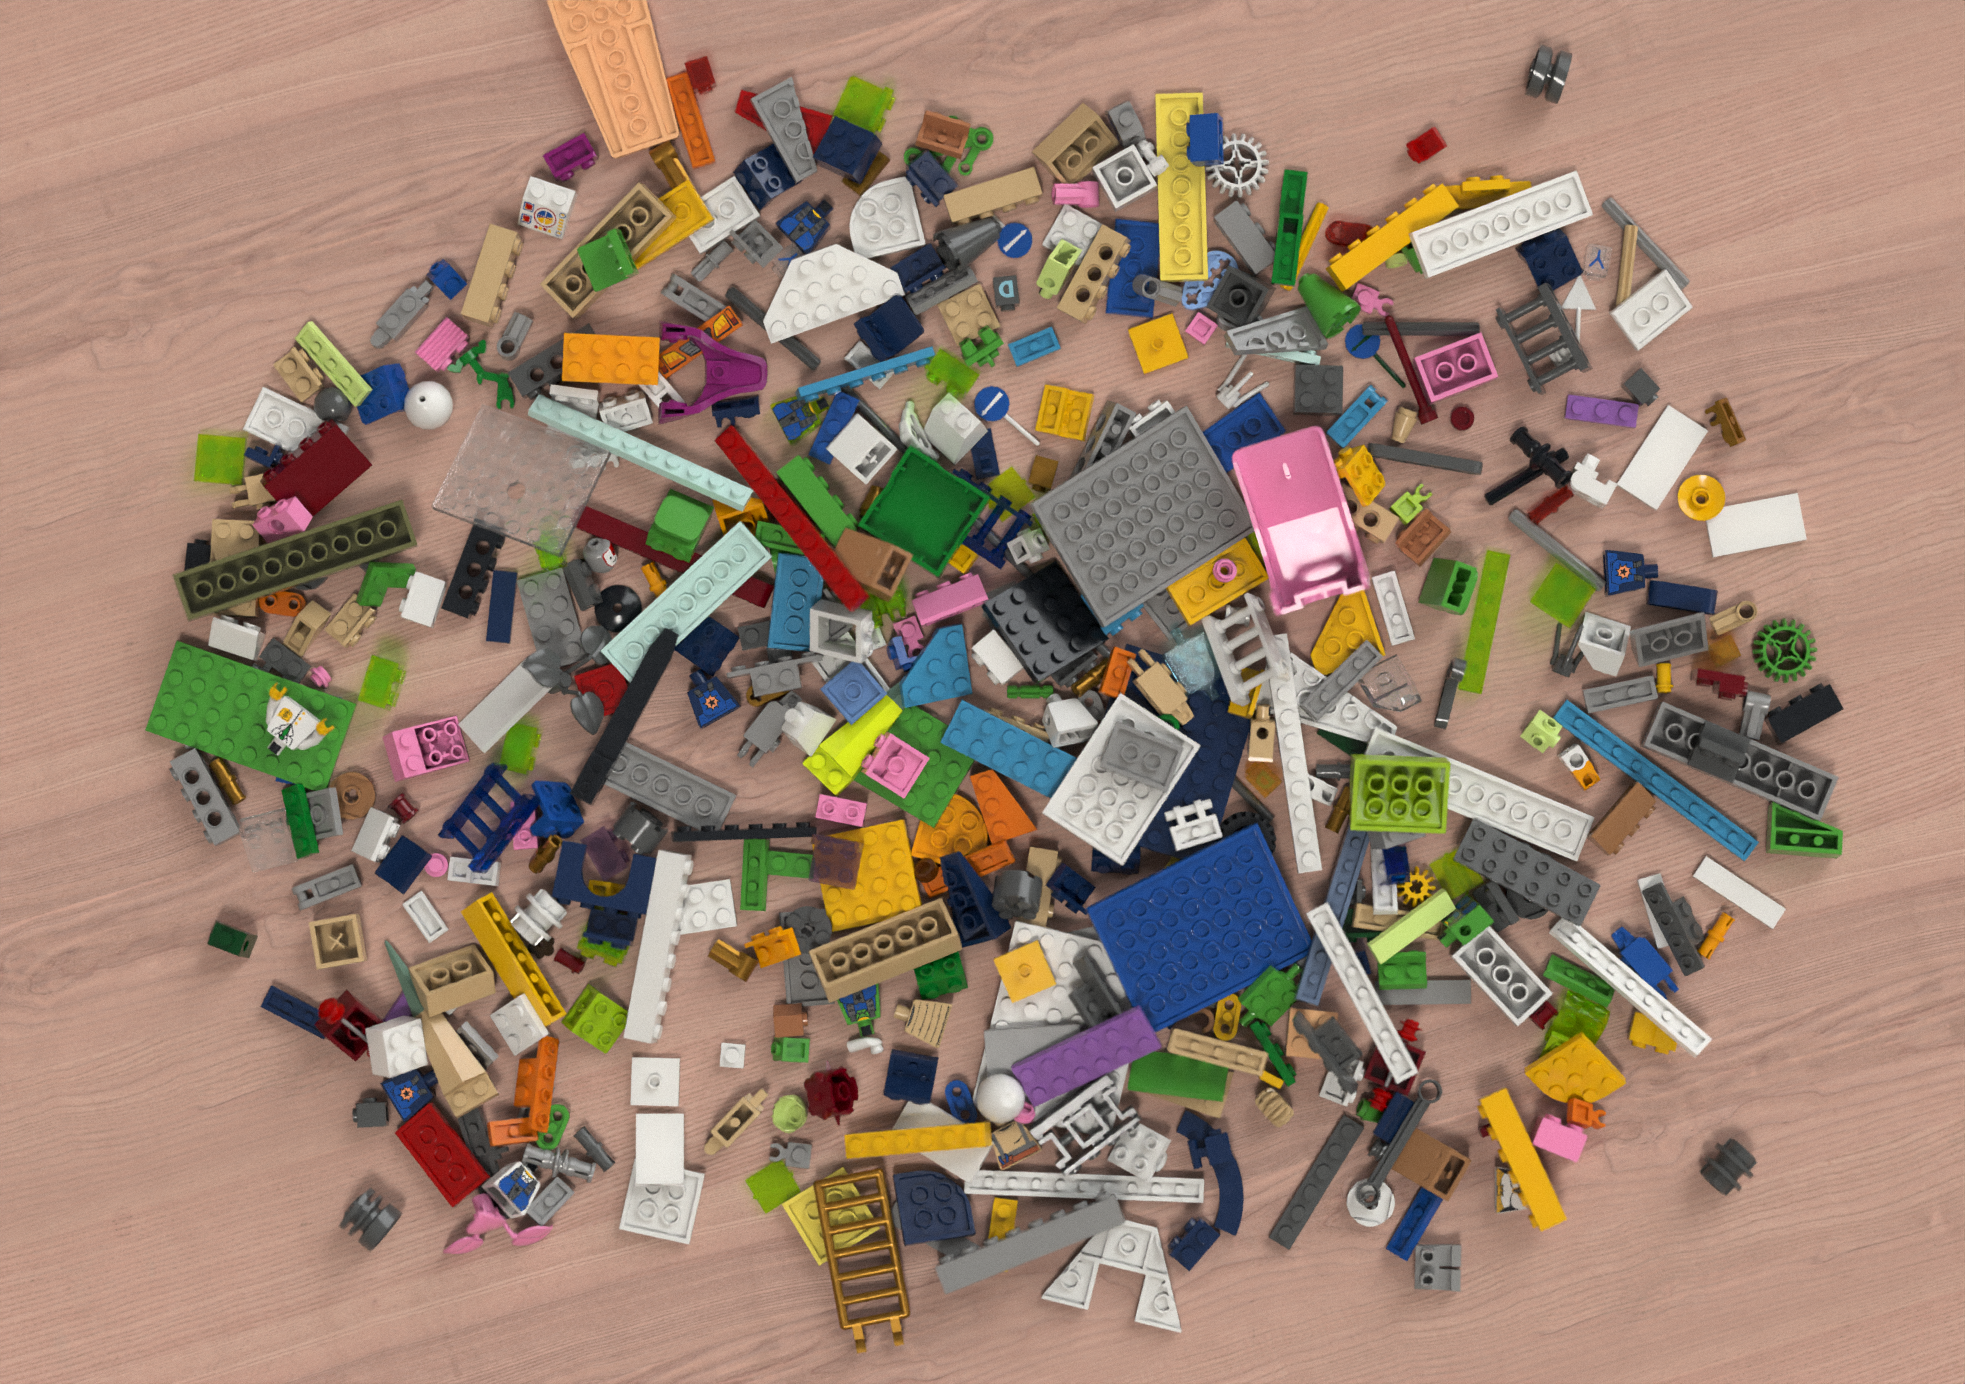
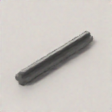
M731 287L725 294L726 298L766 331L763 323L766 314L735 287ZM793 336L778 341L811 370H815L820 365V359Z
M1363 322L1362 324L1363 335L1390 336L1385 322ZM1395 322L1400 336H1473L1480 333L1478 322Z

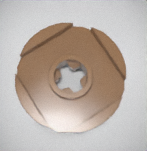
M348 772L334 779L329 788L336 787L341 818L348 820L363 818L368 814L370 807L373 808L375 805V786L366 776L360 773ZM352 789H355L358 799L350 803L348 802L349 798L345 796L346 792H351Z

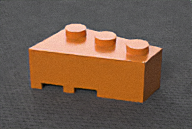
M993 769L970 776L992 845L1002 840H1009L1037 831L1034 824Z

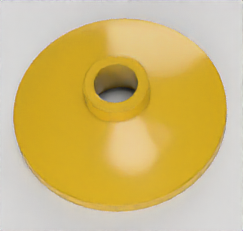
M1695 475L1685 480L1680 486L1677 496L1678 505L1681 511L1693 520H1711L1722 511L1725 504V492L1722 485L1713 477ZM1698 497L1704 498L1705 502L1703 504H1699L1696 501V499Z

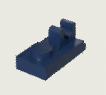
M758 396L717 401L711 405L712 416H715L718 428L722 427L723 418H728L730 424L734 426L736 416L752 418L760 414Z
M988 428V432L971 448L977 480L1000 475L991 428Z

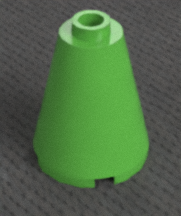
M1307 273L1298 281L1299 286L1297 290L1321 333L1327 339L1341 333L1344 330L1342 326L1347 322L1351 324L1359 315L1361 307L1356 301L1315 273L1311 275Z

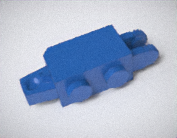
M1623 927L1618 928L1612 933L1611 938L1619 949L1617 953L1621 956L1619 960L1631 968L1633 972L1667 1000L1666 994L1657 986L1662 980L1674 993L1679 990L1668 976L1673 970L1646 938L1634 937Z

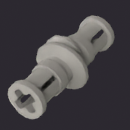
M528 1142L521 1161L522 1164L527 1162L538 1165L543 1169H551L553 1178L561 1172L570 1177L575 1176L585 1179L587 1183H591L596 1167L595 1162L590 1164L574 1157H568L569 1150L567 1149L560 1155L559 1147L553 1153L547 1149L543 1150L533 1147Z

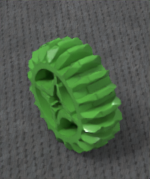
M1785 618L1781 619L1780 626L1774 620L1772 621L1773 629L1767 624L1764 625L1763 628L1766 634L1761 631L1757 633L1758 637L1762 640L1753 641L1754 645L1760 646L1759 649L1752 650V654L1760 655L1759 658L1753 660L1754 663H1763L1758 668L1760 672L1766 668L1768 669L1765 674L1766 678H1769L1774 673V682H1778L1780 676H1782L1783 683H1788L1789 675L1792 681H1797L1796 673L1801 677L1806 676L1803 667L1811 670L1812 666L1807 662L1816 661V657L1810 656V653L1817 652V648H1810L1809 645L1816 642L1815 638L1808 640L1806 637L1811 634V631L1807 630L1802 633L1804 624L1801 623L1795 628V620H1791L1789 626H1787ZM1780 631L1792 633L1785 642L1771 637ZM1797 638L1800 640L1803 647L1802 658L1795 651V643L1797 642ZM1767 644L1770 645L1769 647L1775 653L1772 663H1770L1766 654ZM1789 644L1787 651L1790 656L1786 654L1781 657L1782 650L1779 646L1784 647ZM1784 660H1790L1798 664L1792 670L1778 669V666Z

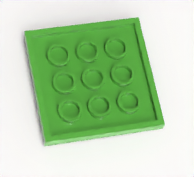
M912 706L902 711L888 731L930 758L906 797L902 798L862 773V769L854 781L935 828L975 760L940 743L948 725L918 707Z

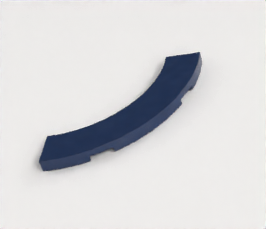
M1185 1110L1176 1132L1189 1140L1196 1139L1198 1147L1201 1148L1205 1147L1203 1137L1208 1136L1207 1131L1215 1129L1197 1115ZM1233 1156L1234 1161L1212 1165L1219 1186V1209L1214 1227L1236 1236L1241 1223L1244 1196L1241 1174Z

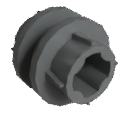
M1730 1138L1723 1146L1719 1143L1715 1145V1148L1720 1153L1714 1160L1706 1155L1703 1159L1707 1164L1699 1171L1707 1182L1722 1195L1725 1194L1726 1196L1733 1188L1737 1191L1741 1190L1742 1187L1737 1180L1743 1174L1751 1179L1753 1174L1750 1170L1757 1163L1756 1159L1741 1144Z

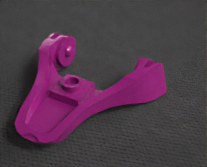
M660 321V340L676 343L677 341L689 339L701 350L705 360V385L701 395L689 406H687V403L677 402L676 400L659 403L658 425L690 417L702 412L719 400L739 393L763 390L766 386L768 373L767 364L763 358L730 349L716 342L700 329Z

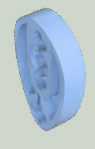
M1222 251L1207 253L1208 279L1212 275L1211 269H1219L1220 260L1223 262L1228 260L1230 262L1229 266L1239 269L1236 261L1229 254ZM1226 269L1221 271V277L1225 274ZM1216 277L1212 282L1214 285L1212 288L1210 286L1203 287L1204 281H1185L1181 298L1183 307L1190 311L1206 308L1221 279ZM1198 291H1201L1197 295L1196 305L1193 303L1188 305L1186 303L1188 300L1186 295L1189 294L1190 296H1193Z

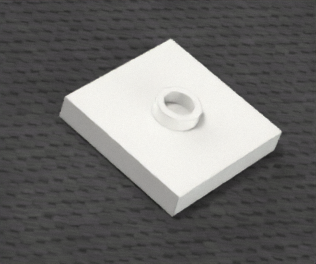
M632 1057L631 1105L679 1106L680 1058Z

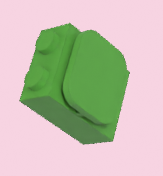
M670 489L655 516L648 533L646 545L651 546L657 551L670 554L678 560L690 562L710 522L714 507Z
M1433 558L1418 603L1438 611H1446L1453 615H1463L1468 608L1478 579L1477 568L1457 560Z

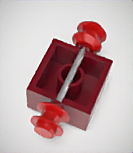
M347 989L338 999L332 997L322 1001L318 1011L320 1019L314 1024L317 1029L355 1062L366 1050L367 1055L370 1057L365 1028L383 1023L384 1021Z
M1406 1018L1405 1022L1400 1020L1403 1025L1402 1030L1396 1031L1399 1037L1403 1038L1401 1041L1417 1071H1419L1426 1052L1409 1045L1408 1041H1418L1415 1033L1416 1031H1422V1029L1418 1028L1420 1023ZM1376 1044L1365 1067L1366 1070L1363 1078L1380 1084L1382 1089L1378 1087L1371 1089L1375 1095L1373 1099H1367L1371 1101L1370 1107L1383 1112L1384 1108L1388 1107L1387 1101L1393 1098L1392 1094L1387 1092L1390 1089L1408 1096L1417 1076L1416 1073L1397 1084Z

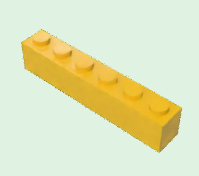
M1434 183L1422 191L1424 196L1419 200L1415 197L1403 205L1406 209L1400 214L1397 211L1393 212L1385 218L1387 223L1381 228L1378 225L1374 226L1366 232L1368 237L1362 242L1358 238L1347 246L1349 251L1343 256L1339 252L1328 260L1330 265L1325 269L1341 291L1348 289L1411 242L1409 233L1436 224L1459 207L1443 183L1435 186Z
M492 892L476 900L461 911V914L514 999L525 993L545 1027L550 1026L567 1014Z
M1503 1087L1478 1099L1480 1105L1476 1106L1482 1119L1487 1118L1490 1125L1487 1131L1492 1141L1497 1140L1500 1146L1497 1152L1502 1163L1506 1161L1508 1163L1510 1171L1507 1174L1512 1184L1517 1183L1521 1191L1517 1195L1522 1206L1527 1205L1531 1214L1528 1215V1219L1533 1229L1537 1227L1542 1232L1567 1220L1507 1089Z
M990 1121L859 1132L844 1135L846 1159L979 1148L992 1145Z

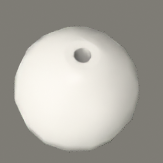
M422 381L415 384L408 391L404 400V409L408 420L414 426L425 430H434L443 426L449 420L453 412V401L449 391L443 385L433 381Z
M996 1074L988 1077L980 1084L975 1099L981 1115L991 1122L1001 1124L1019 1116L1024 1108L1025 1094L1020 1083L1014 1078L1005 1074Z

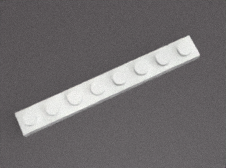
M1328 902L1306 913L1395 1082L1398 1084L1418 1073Z
M1561 918L1550 930L1549 933L1694 1058L1710 1043L1712 1038L1581 926H1576Z

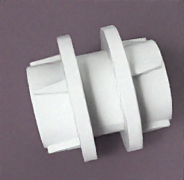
M541 888L534 896L528 893L526 898L531 903L525 910L517 905L514 908L517 914L510 921L511 925L532 945H537L543 938L549 941L552 937L548 934L547 930L553 924L561 929L563 924L560 920L567 914L566 909L560 903H557V900L549 892Z

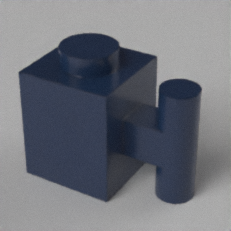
M1221 1128L1207 1131L1208 1136L1203 1137L1205 1147L1198 1148L1196 1139L1187 1141L1193 1169L1203 1167L1201 1161L1203 1157H1208L1210 1166L1234 1161L1227 1132H1222Z

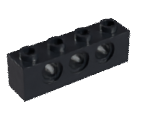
M475 519L441 608L469 620L472 615L476 616L480 607V603L477 602L480 593H485L489 583L486 577L489 571L493 572L497 563V558H494L497 549H502L506 536H503L504 531L502 529ZM482 542H487L490 546L489 552L484 555L479 554L477 551L478 545ZM473 564H478L481 567V573L476 577H472L469 574V568ZM465 586L471 587L473 591L472 596L468 599H463L460 595L461 589Z

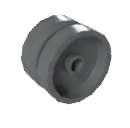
M1540 44L1529 70L1525 95L1537 98L1540 96L1544 85H1547L1544 96L1545 100L1558 104L1570 68L1572 53L1561 50L1557 53L1554 63H1551L1553 56L1552 47Z

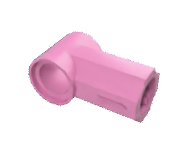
M1084 181L1078 182V184H1053L1051 191L1053 205H1078L1081 208L1099 207V182Z

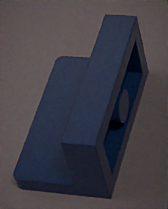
M402 835L376 869L375 874L404 895L432 856L418 844Z

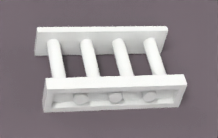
M1250 593L1244 594L1247 606L1227 618L1220 620L1208 615L1201 619L1231 702L1241 706L1251 703L1248 695L1249 690L1272 677L1284 682L1290 681L1287 673L1289 671L1288 665L1281 657L1264 612L1265 604L1260 597ZM1251 615L1255 626L1229 641L1225 633L1226 629ZM1259 635L1263 647L1236 661L1233 655L1234 649ZM1267 656L1271 667L1244 682L1240 674L1242 669Z

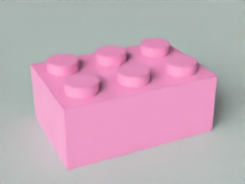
M1482 333L1420 355L1412 360L1429 405L1498 378Z

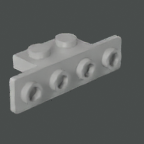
M807 652L801 654L802 658L793 660L792 656L778 658L779 663L769 664V661L755 663L754 668L746 669L745 665L732 667V672L726 674L729 679L751 675L754 696L758 697L802 688L798 665L823 661L821 655Z

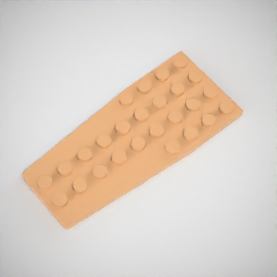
M547 0L557 32L611 156L614 159H619L660 145L668 140L672 141L679 138L680 133L647 0Z

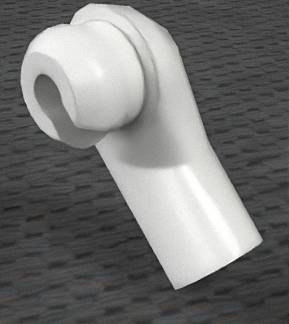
M860 1037L847 1042V1048L850 1053L869 1047L873 1055L884 1050L882 1047L883 1042L879 1038Z

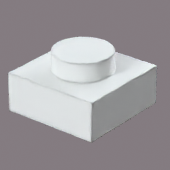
M721 1043L719 1067L743 1069L746 1044Z

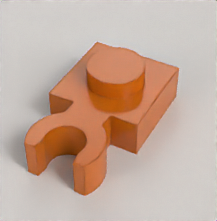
M1576 1098L1568 1100L1567 1123L1585 1129L1589 1127L1594 1129L1605 1127V1124L1598 1120V1117L1606 1115L1604 1110L1593 1111V1104Z

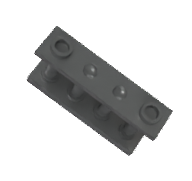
M1548 283L1538 287L1540 294L1537 295V298L1507 314L1504 309L1498 308L1496 309L1498 316L1495 317L1500 328L1506 329L1530 377L1527 382L1533 392L1537 391L1540 395L1546 394L1543 387L1544 384L1572 369H1579L1583 373L1593 369L1551 285ZM1542 305L1543 307H1548L1551 313L1548 315V319L1518 335L1516 334L1511 324L1512 321ZM1551 327H1558L1562 334L1558 340L1527 356L1521 343ZM1562 348H1569L1572 354L1569 361L1538 377L1532 366L1533 363Z

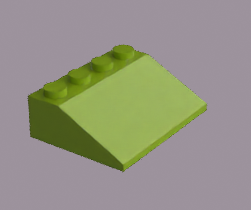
M1351 754L1350 830L1446 834L1450 762L1448 759L1443 757Z

